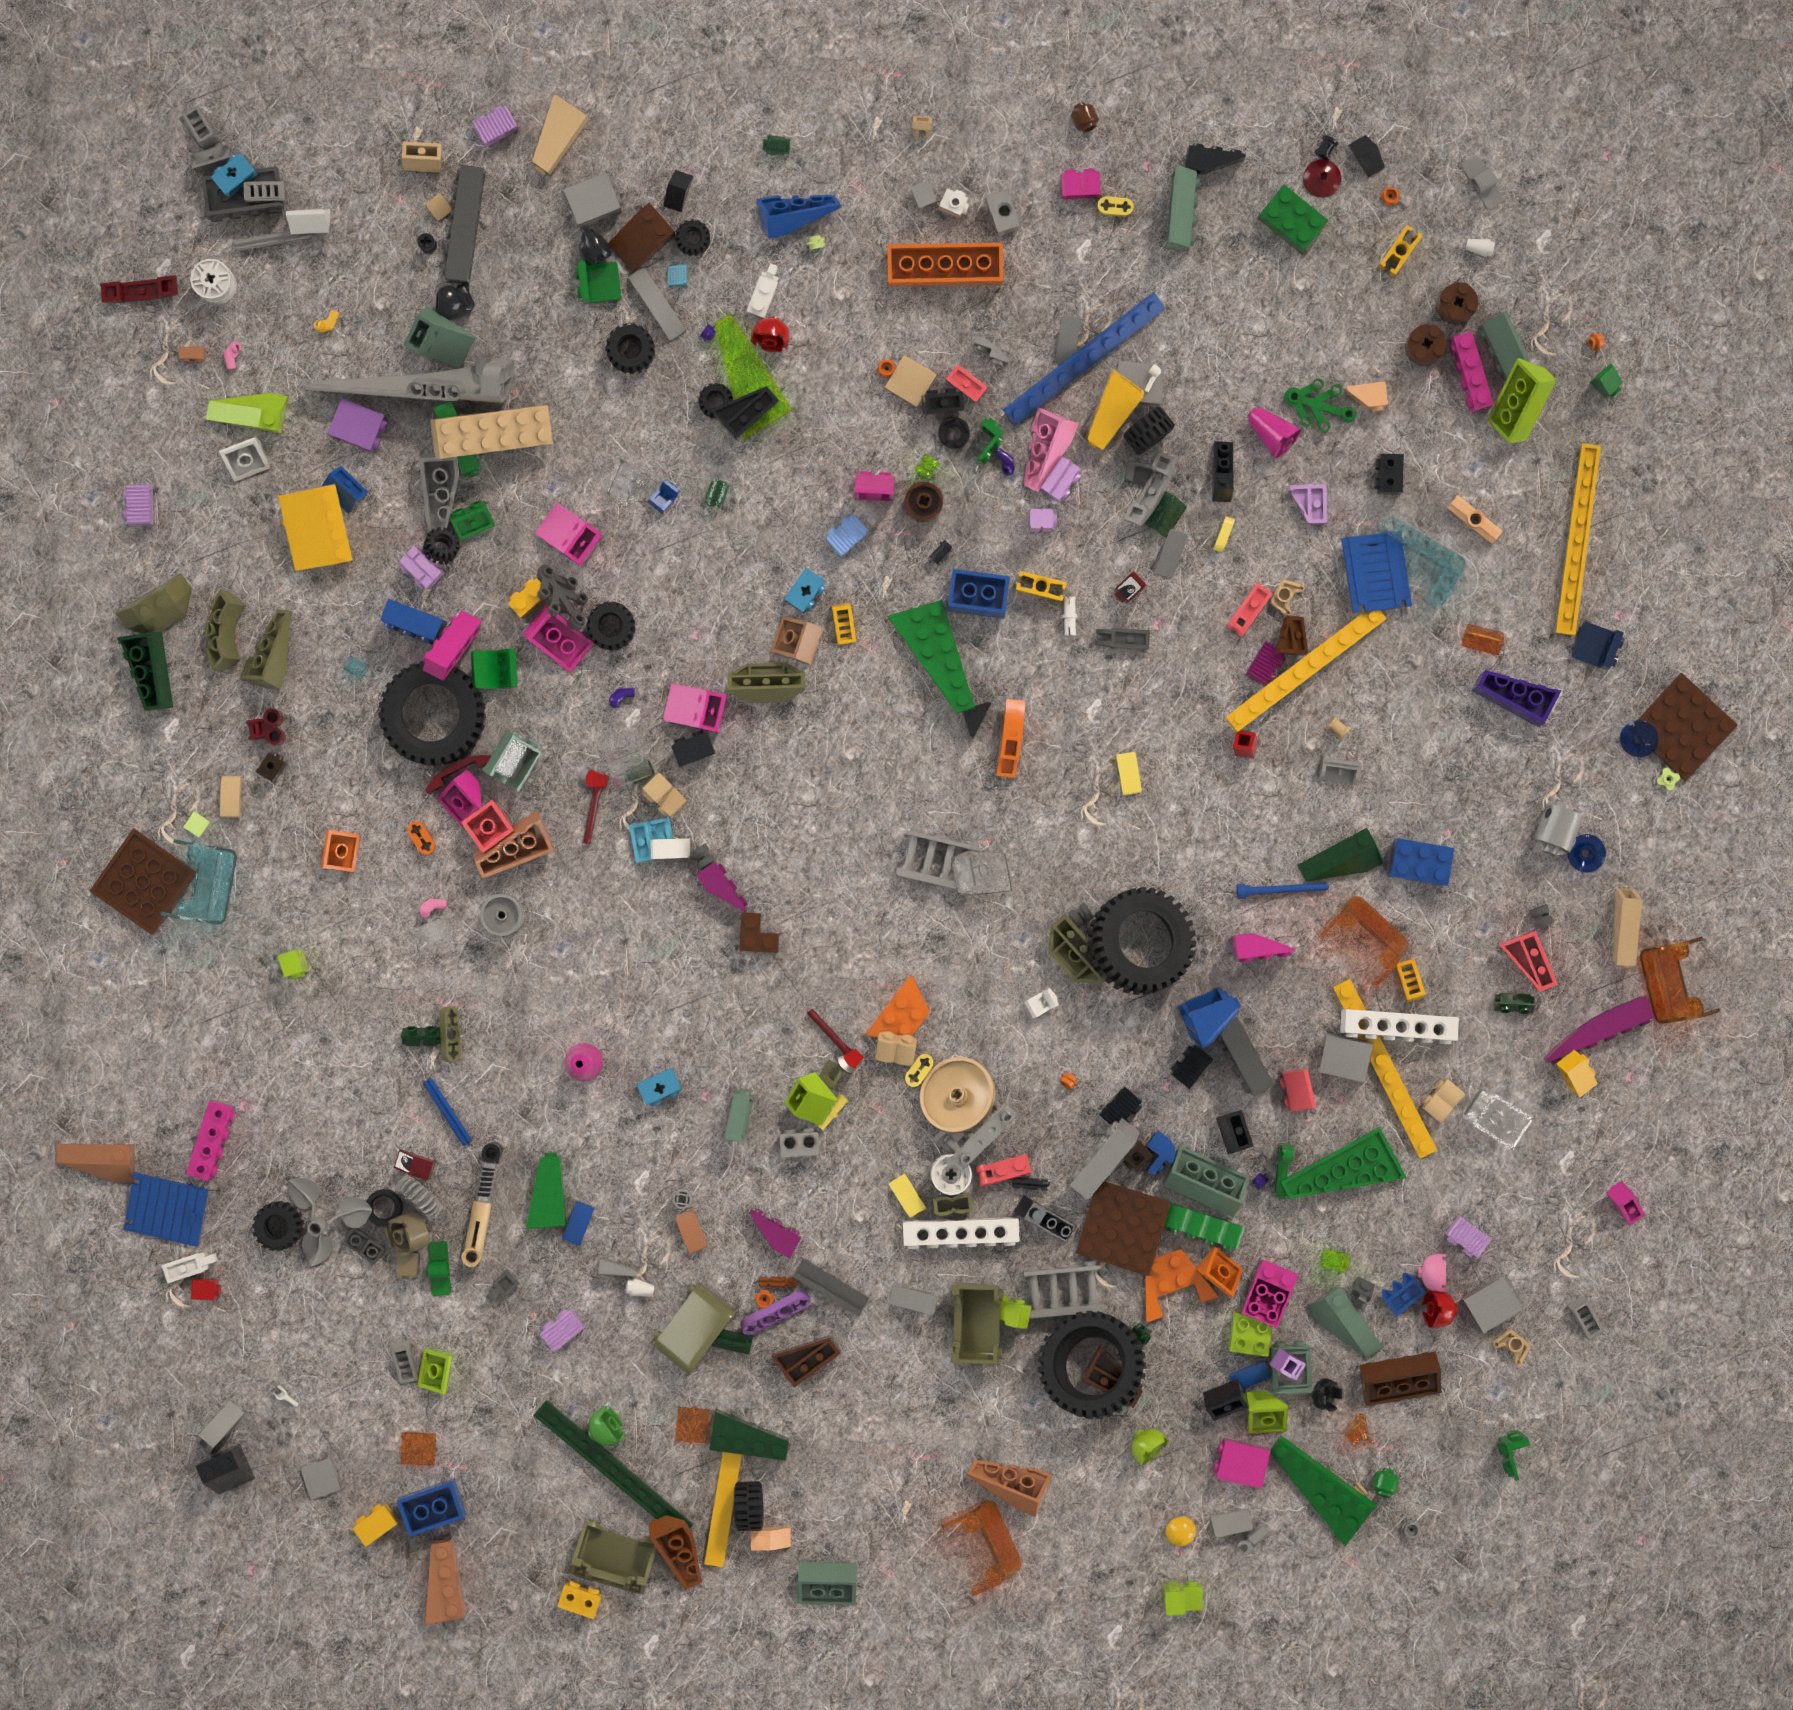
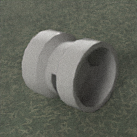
M681 1188L673 1195V1203L679 1209H685L692 1203L693 1195L688 1189Z

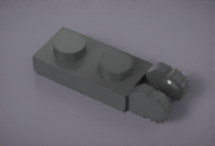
M1096 629V634H1111V641L1098 640L1095 641V646L1149 650L1150 630Z

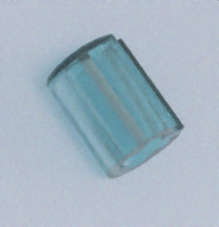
M352 656L348 658L344 666L345 671L363 679L369 669L368 664Z

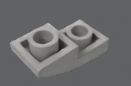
M976 335L973 346H976V350L983 353L990 351L989 360H992V364L1000 367L1002 365L1007 366L1008 358L997 346Z

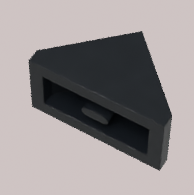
M1366 135L1348 145L1368 178L1385 168L1378 146Z
M678 170L674 171L667 186L663 207L682 213L694 177L693 175Z
M990 702L976 705L975 709L962 712L969 735L973 739L991 705Z

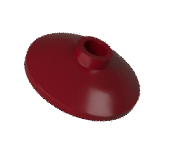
M1319 159L1307 166L1303 174V183L1311 195L1319 198L1329 197L1338 190L1341 184V173L1333 162ZM1321 174L1326 175L1325 180L1320 179Z

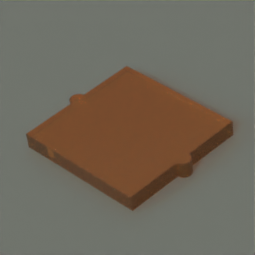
M696 1406L692 1408L678 1407L675 1441H684L690 1444L693 1442L707 1443L710 1409L696 1408Z
M402 1432V1446L399 1448L401 1450V1464L434 1466L435 1452L437 1451L436 1433Z

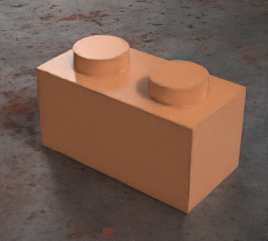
M179 347V359L186 363L190 361L201 363V361H205V348Z

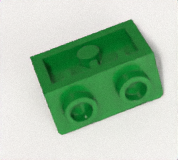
M485 500L475 501L470 504V507L465 509L459 508L453 511L450 517L460 541L495 526Z

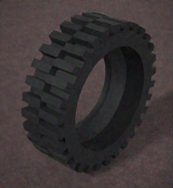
M420 661L419 664H410L409 668L404 667L400 670L401 673L395 674L392 677L391 683L388 682L386 684L387 690L382 692L381 697H383V700L379 702V707L381 708V712H378V718L381 719L379 724L380 728L384 731L385 739L389 741L388 744L399 755L404 756V758L428 766L450 764L451 761L459 760V757L462 755H467L469 753L468 750L475 747L476 740L480 739V732L485 727L483 721L486 720V714H484L486 707L482 700L483 696L476 686L473 687L472 678L455 666L444 681L423 671V661ZM427 684H436L447 688L455 696L459 705V720L455 729L447 737L438 741H423L416 738L408 731L403 720L402 711L406 698L413 690Z
M1140 887L1137 890L1132 888L1118 894L1100 907L1101 910L1097 911L1094 915L1096 919L1090 923L1093 929L1088 931V936L1092 937V939L1087 944L1088 947H1093V950L1089 952V956L1096 957V961L1092 962L1094 968L1099 965L1101 970L1097 973L1100 976L1105 974L1108 976L1104 981L1108 984L1114 982L1113 988L1117 990L1123 988V992L1127 994L1133 991V995L1141 993L1147 995L1172 985L1181 979L1180 976L1187 972L1185 968L1190 967L1192 963L1189 959L1195 955V951H1192L1191 948L1196 946V941H1191V938L1196 936L1195 930H1189L1193 922L1192 920L1186 921L1184 918L1189 915L1188 912L1184 911L1181 913L1179 909L1183 905L1180 902L1173 904L1172 902L1175 899L1173 896L1170 895L1165 898L1166 892L1159 891L1155 893V888L1146 890V887ZM1139 911L1153 913L1167 927L1171 938V950L1168 957L1160 965L1149 968L1140 967L1130 962L1123 954L1119 945V930L1123 921L1132 913Z
M1086 1311L1085 1314L1077 1312L1076 1316H1066V1321L1060 1320L1057 1322L1059 1325L1057 1328L1052 1327L1049 1330L1052 1334L1050 1337L1045 1336L1044 1341H1046V1344L1040 1347V1351L1043 1353L1042 1356H1038V1362L1041 1363V1367H1038V1372L1042 1374L1040 1381L1045 1385L1043 1389L1050 1395L1049 1398L1057 1403L1060 1408L1081 1418L1103 1419V1416H1113L1114 1412L1120 1413L1123 1411V1406L1128 1407L1131 1404V1398L1136 1399L1138 1396L1136 1394L1137 1389L1141 1390L1143 1386L1140 1383L1141 1379L1145 1380L1146 1374L1143 1373V1369H1146V1363L1143 1361V1358L1146 1357L1145 1352L1141 1350L1143 1347L1141 1342L1137 1340L1138 1337L1127 1325L1109 1314L1106 1315L1099 1311L1097 1313ZM1088 1338L1108 1340L1117 1348L1122 1360V1371L1119 1380L1109 1391L1099 1395H1088L1078 1391L1071 1384L1066 1371L1069 1353L1076 1344Z

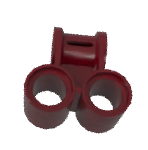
M270 708L264 712L263 719L247 720L246 724H248L250 735L248 740L266 738L268 743L272 745H282L286 740V734L283 730L277 728L284 720L281 711ZM276 712L278 719L276 722L271 723L269 716L271 713ZM278 731L280 739L274 742L272 734Z

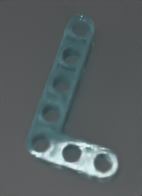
M1388 517L1383 519L1379 524V530L1383 535L1441 568L1425 598L1429 606L1443 605L1466 566L1464 558L1397 518ZM1387 521L1393 524L1392 531L1386 529ZM1403 531H1407L1409 533L1410 537L1408 541H1405L1402 538ZM1420 540L1426 544L1424 550H1421L1418 546ZM1436 550H1440L1442 553L1440 560L1435 557ZM1453 559L1458 561L1459 566L1457 569H1453L1451 566ZM1444 576L1448 577L1449 584L1447 586H1444L1442 583V578ZM1434 593H1438L1440 596L1438 603L1433 601Z

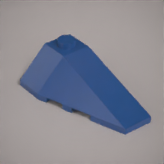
M793 195L792 199H781V196L756 199L762 228L768 238H778L787 235L841 208V204L835 195H811L808 199L799 198V195Z

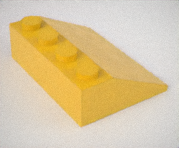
M335 484L278 495L295 571L352 561Z

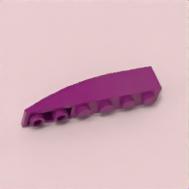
M1639 996L1588 1020L1560 1041L1543 1058L1544 1061L1555 1064L1573 1050L1580 1053L1579 1049L1584 1047L1587 1049L1593 1048L1598 1045L1597 1042L1604 1039L1606 1042L1614 1039V1034L1619 1032L1625 1034L1632 1031L1633 1026L1639 1024L1641 1027L1649 1024L1650 1019L1654 1018V1014L1646 996Z

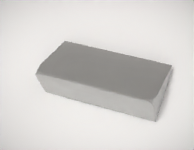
M1248 1508L1210 1517L1215 1538L1253 1530Z

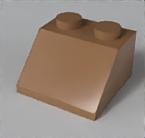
M782 616L770 652L811 665L823 628L806 621Z

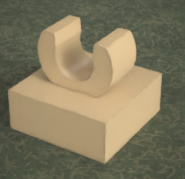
M913 116L915 137H918L920 130H924L926 132L925 137L928 138L929 130H932V117Z

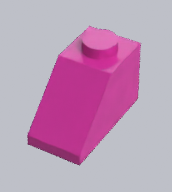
M1622 1181L1613 1185L1606 1192L1612 1204L1629 1226L1645 1215L1635 1195Z

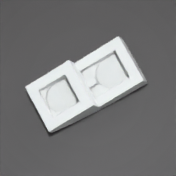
M690 838L650 840L651 859L690 858Z

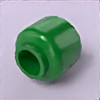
M1383 1468L1382 1471L1375 1472L1372 1489L1376 1492V1495L1390 1498L1391 1495H1395L1397 1492L1399 1477L1394 1474V1470Z

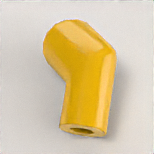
M331 310L326 320L315 321L314 328L319 333L334 329L340 313Z

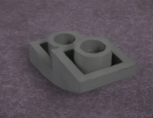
M350 1228L342 1240L344 1245L358 1252V1255L373 1264L377 1262L385 1250L384 1246L358 1228Z

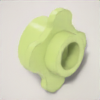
M815 235L809 237V241L806 244L809 245L810 250L825 246V238Z
M1664 768L1662 770L1663 773L1657 779V783L1666 787L1667 790H1673L1676 781L1680 779V775L1678 773L1674 774L1669 768Z

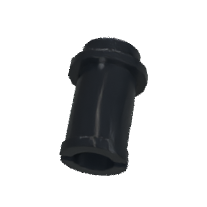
M946 540L940 541L938 548L929 556L937 564L948 552H952L951 549L953 547Z

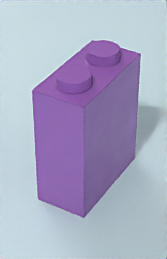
M341 398L327 434L373 453L374 449L377 450L380 445L381 439L379 437L381 432L386 430L388 421H386L387 417L381 413Z

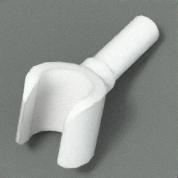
M1153 365L1148 371L1152 377L1145 388L1147 392L1150 391L1154 381L1161 374V369L1157 365Z
M277 1386L282 1392L280 1394L273 1392L274 1396L278 1400L284 1399L297 1407L299 1403L290 1398L282 1386Z

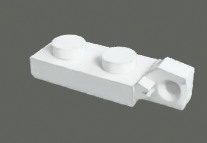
M770 263L767 273L762 272L748 305L747 313L763 319L766 317L778 285L779 278L775 276L778 266Z
M204 1252L163 1264L162 1269L168 1284L204 1272L209 1269L208 1264L216 1262L218 1259L216 1253L205 1256Z

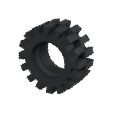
M685 220L677 228L675 239L678 248L684 254L698 256L699 253L702 254L705 249H708L710 233L706 225L701 223L700 220ZM689 231H697L700 234V240L697 244L691 245L686 242L685 237Z
M710 383L707 387H703L698 397L701 411L712 419L715 418L710 412L713 407L708 402L711 395H721L723 397V404L733 400L732 393L728 387L719 383Z
M438 527L437 530L434 528L427 534L423 549H425L424 554H428L427 558L429 560L433 558V563L439 561V564L442 565L444 561L445 564H448L449 561L452 562L460 548V540H457L458 536L456 534L452 535V530L447 532L448 528L444 527L441 530V527ZM435 542L445 543L448 546V550L439 549L436 547Z

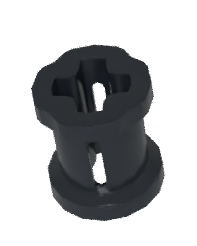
M1324 135L1321 145L1314 153L1321 159L1329 161L1330 154L1334 147H1337L1338 142L1332 137Z
M423 233L418 237V246L424 253L431 254L436 250L437 242L431 234ZM427 240H429L431 244H428L427 247H425L423 243H427Z

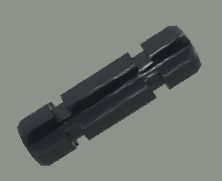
M1021 1177L1012 1179V1188L1020 1189V1187H1023V1189L1038 1190V1188L1044 1191L1049 1190L1050 1182L1048 1179H1041V1181L1037 1178L1020 1179Z

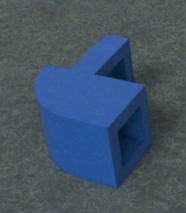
M1156 1130L1146 1143V1146L1157 1153V1156L1146 1169L1153 1175L1155 1173L1159 1174L1165 1167V1160L1172 1165L1175 1159V1147L1172 1141L1159 1130Z

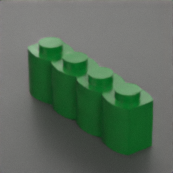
M1171 1203L1165 1223L1167 1231L1176 1234L1178 1231L1185 1232L1186 1237L1195 1240L1196 1237L1204 1239V1243L1214 1245L1216 1242L1222 1244L1221 1248L1228 1251H1233V1248L1238 1249L1245 1228L1244 1226Z

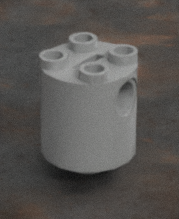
M1549 801L1534 841L1547 854L1558 856L1570 853L1585 813L1577 809L1571 810L1569 805L1565 803Z

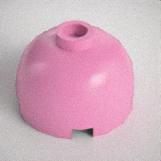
M1432 1254L1424 1260L1423 1267H1419V1278H1422L1423 1284L1427 1289L1446 1293V1288H1442V1285L1446 1286V1261H1442V1259H1446V1254Z

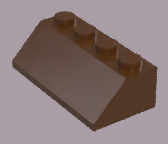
M1435 1351L1360 1365V1378L1366 1406L1442 1393L1441 1368Z

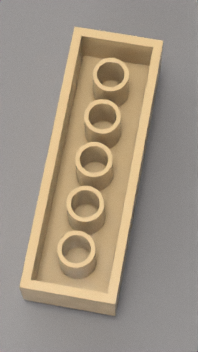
M548 405L430 419L435 458L438 459L553 444Z

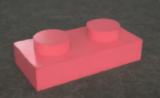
M958 364L946 378L948 383L959 391H963V394L975 403H977L988 388Z

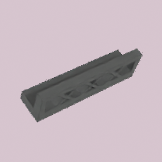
M804 1258L793 1274L795 1279L857 1316H860L862 1309L869 1299L866 1295Z

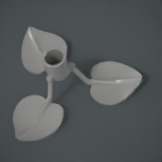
M307 1178L288 1180V1191L293 1203L303 1210L308 1209L312 1205L311 1223L307 1227L308 1233L302 1240V1248L310 1266L317 1265L326 1260L334 1249L333 1239L328 1235H323L327 1225L343 1216V1221L348 1227L359 1228L368 1221L372 1213V1208L363 1199L347 1197L339 1204V1209L342 1213L337 1214L328 1221L322 1217L315 1218L316 1203L314 1201L320 1196L318 1185L313 1180Z

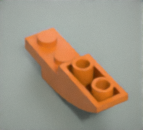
M1006 698L996 776L1015 778L1023 734L1025 700Z

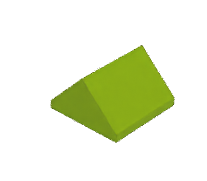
M424 1348L417 1386L445 1395L449 1382L453 1352Z

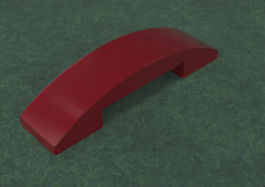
M176 275L123 283L119 281L100 283L102 303L148 301L178 295Z
M492 755L471 756L450 764L431 780L425 789L426 793L430 794L446 786L443 778L475 762L478 768L485 767Z

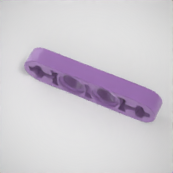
M805 1290L797 1291L749 1315L740 1323L743 1333L745 1335L755 1334L806 1308L811 1303L809 1294Z

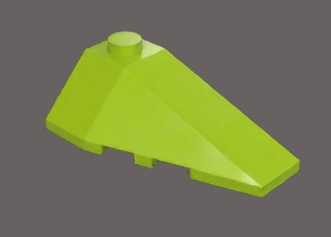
M263 393L211 400L208 404L205 420L281 434L288 396Z

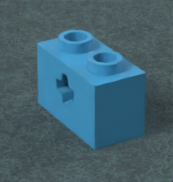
M239 153L238 155H232L226 165L215 169L211 178L223 193L230 198L244 187L243 182H250L258 173L243 155ZM232 171L235 172V177L230 174Z
M805 568L784 600L803 614L805 611L809 612L815 604L813 601L815 596H820L825 590V580L808 568ZM809 587V591L811 594H806L805 596H803L802 589H807Z
M673 1067L636 1084L645 1104H651L652 1107L661 1103V1098L667 1095L670 1099L680 1094L678 1090L682 1089ZM657 1083L665 1086L663 1093L660 1091L656 1092Z

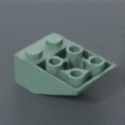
M426 307L417 314L404 345L419 355L461 368L476 337Z

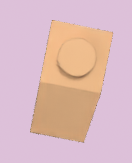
M1385 382L1353 385L1345 388V393L1366 410L1372 409V412L1383 411V407L1388 405Z
M763 1527L762 1530L751 1531V1550H776L790 1547L791 1527Z

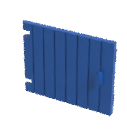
M1401 531L1341 538L1352 613H1359V606H1363L1364 612L1401 608L1400 601H1404L1405 607H1412Z
M134 1172L133 1179L139 1180V1183L131 1184L126 1219L132 1220L131 1224L125 1223L124 1230L198 1247L209 1189Z

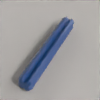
M429 1078L423 1083L424 1087L463 1146L467 1145L472 1141L471 1137L434 1080Z

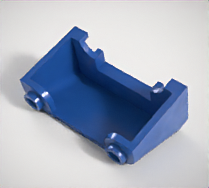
M1221 988L1214 989L1177 1005L1191 1040L1201 1048L1210 1046L1239 1013L1238 1009L1241 1008L1237 997L1229 996L1227 991L1223 992Z

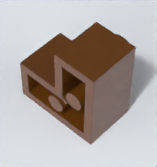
M741 912L739 951L779 953L780 933H761L762 913Z

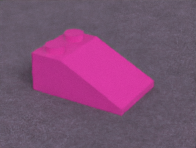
M861 471L860 474H856L855 499L893 501L894 476H891V473L880 472L879 475H872V472Z
M546 604L522 634L567 671L571 672L594 643L581 631L572 630L568 626L567 620L559 613L556 616L550 615L547 611L549 605Z

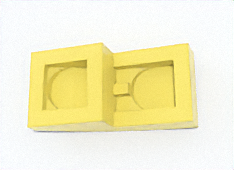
M1135 752L1116 755L1122 794L1142 793Z
M906 1174L889 1183L910 1219L927 1209Z

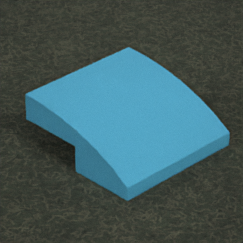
M670 818L629 825L636 863L654 860L651 859L650 840L674 839Z

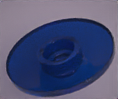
M1631 721L1623 727L1620 733L1622 748L1634 757L1648 756L1658 746V732L1653 725L1646 721ZM1635 739H1641L1642 743H1636Z
M1583 834L1576 837L1571 852L1567 853V857L1572 867L1576 870L1586 873L1593 872L1604 863L1606 849L1598 837ZM1583 850L1588 851L1587 857L1582 855Z

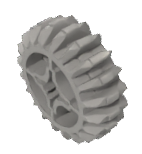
M406 1175L397 1182L394 1189L403 1202L417 1214H422L426 1220L436 1218L442 1209V1205L424 1185L411 1176Z

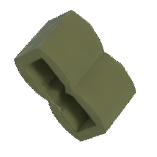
M961 1192L953 1196L938 1195L933 1198L934 1214L939 1216L949 1215L953 1212L963 1214L973 1210L972 1198L969 1193Z

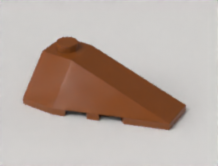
M667 1515L650 1522V1539L683 1588L686 1590L702 1583L694 1536L686 1522Z

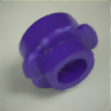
M707 324L700 335L704 342L706 340L711 341L716 333L714 330L715 326L712 327Z
M1259 1173L1252 1180L1254 1182L1252 1187L1255 1186L1258 1190L1261 1189L1269 1181L1266 1177L1267 1174L1262 1175Z

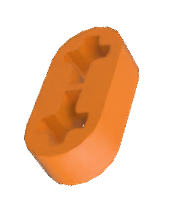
M419 821L411 822L407 831L417 849L422 854H432L436 849V844L427 828ZM414 825L417 827L421 826L419 830L422 835L421 837L417 833H412ZM423 838L425 842L431 843L429 851L427 849H422V847L424 846L422 842Z

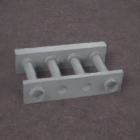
M910 828V831L906 830L905 834L911 837L904 865L901 868H897V876L971 892L972 885L968 884L969 880L967 879L974 851L980 852L981 850L980 847H977L978 843L967 841L966 844L933 837L921 834L922 830ZM918 837L929 840L923 869L920 870V873L912 871L913 867H911ZM937 842L948 844L942 873L939 874V877L931 876L932 872L930 871ZM955 847L965 848L967 850L961 876L957 881L950 880L949 872Z
M996 1092L993 1109L996 1112L989 1120L986 1119L981 1124L982 1127L975 1134L972 1131L960 1134L940 1131L933 1138L947 1152L950 1149L955 1152L951 1158L963 1170L1018 1115L1006 1102L1002 1106L998 1103L1001 1097ZM965 1135L969 1140L960 1147L957 1142Z
M1096 1261L1084 1262L1085 1265L1045 1269H1039L1038 1266L1027 1267V1270H1023V1275L1030 1276L1032 1307L1029 1319L1074 1315L1077 1312L1085 1314L1086 1311H1093L1094 1313L1097 1311L1105 1312L1104 1303L1099 1302V1299H1097L1095 1270L1101 1269V1265L1096 1264ZM1077 1271H1087L1090 1300L1085 1304H1080V1301H1078ZM1068 1272L1071 1302H1069V1305L1061 1306L1058 1297L1056 1273ZM1049 1274L1050 1307H1042V1304H1040L1037 1275Z

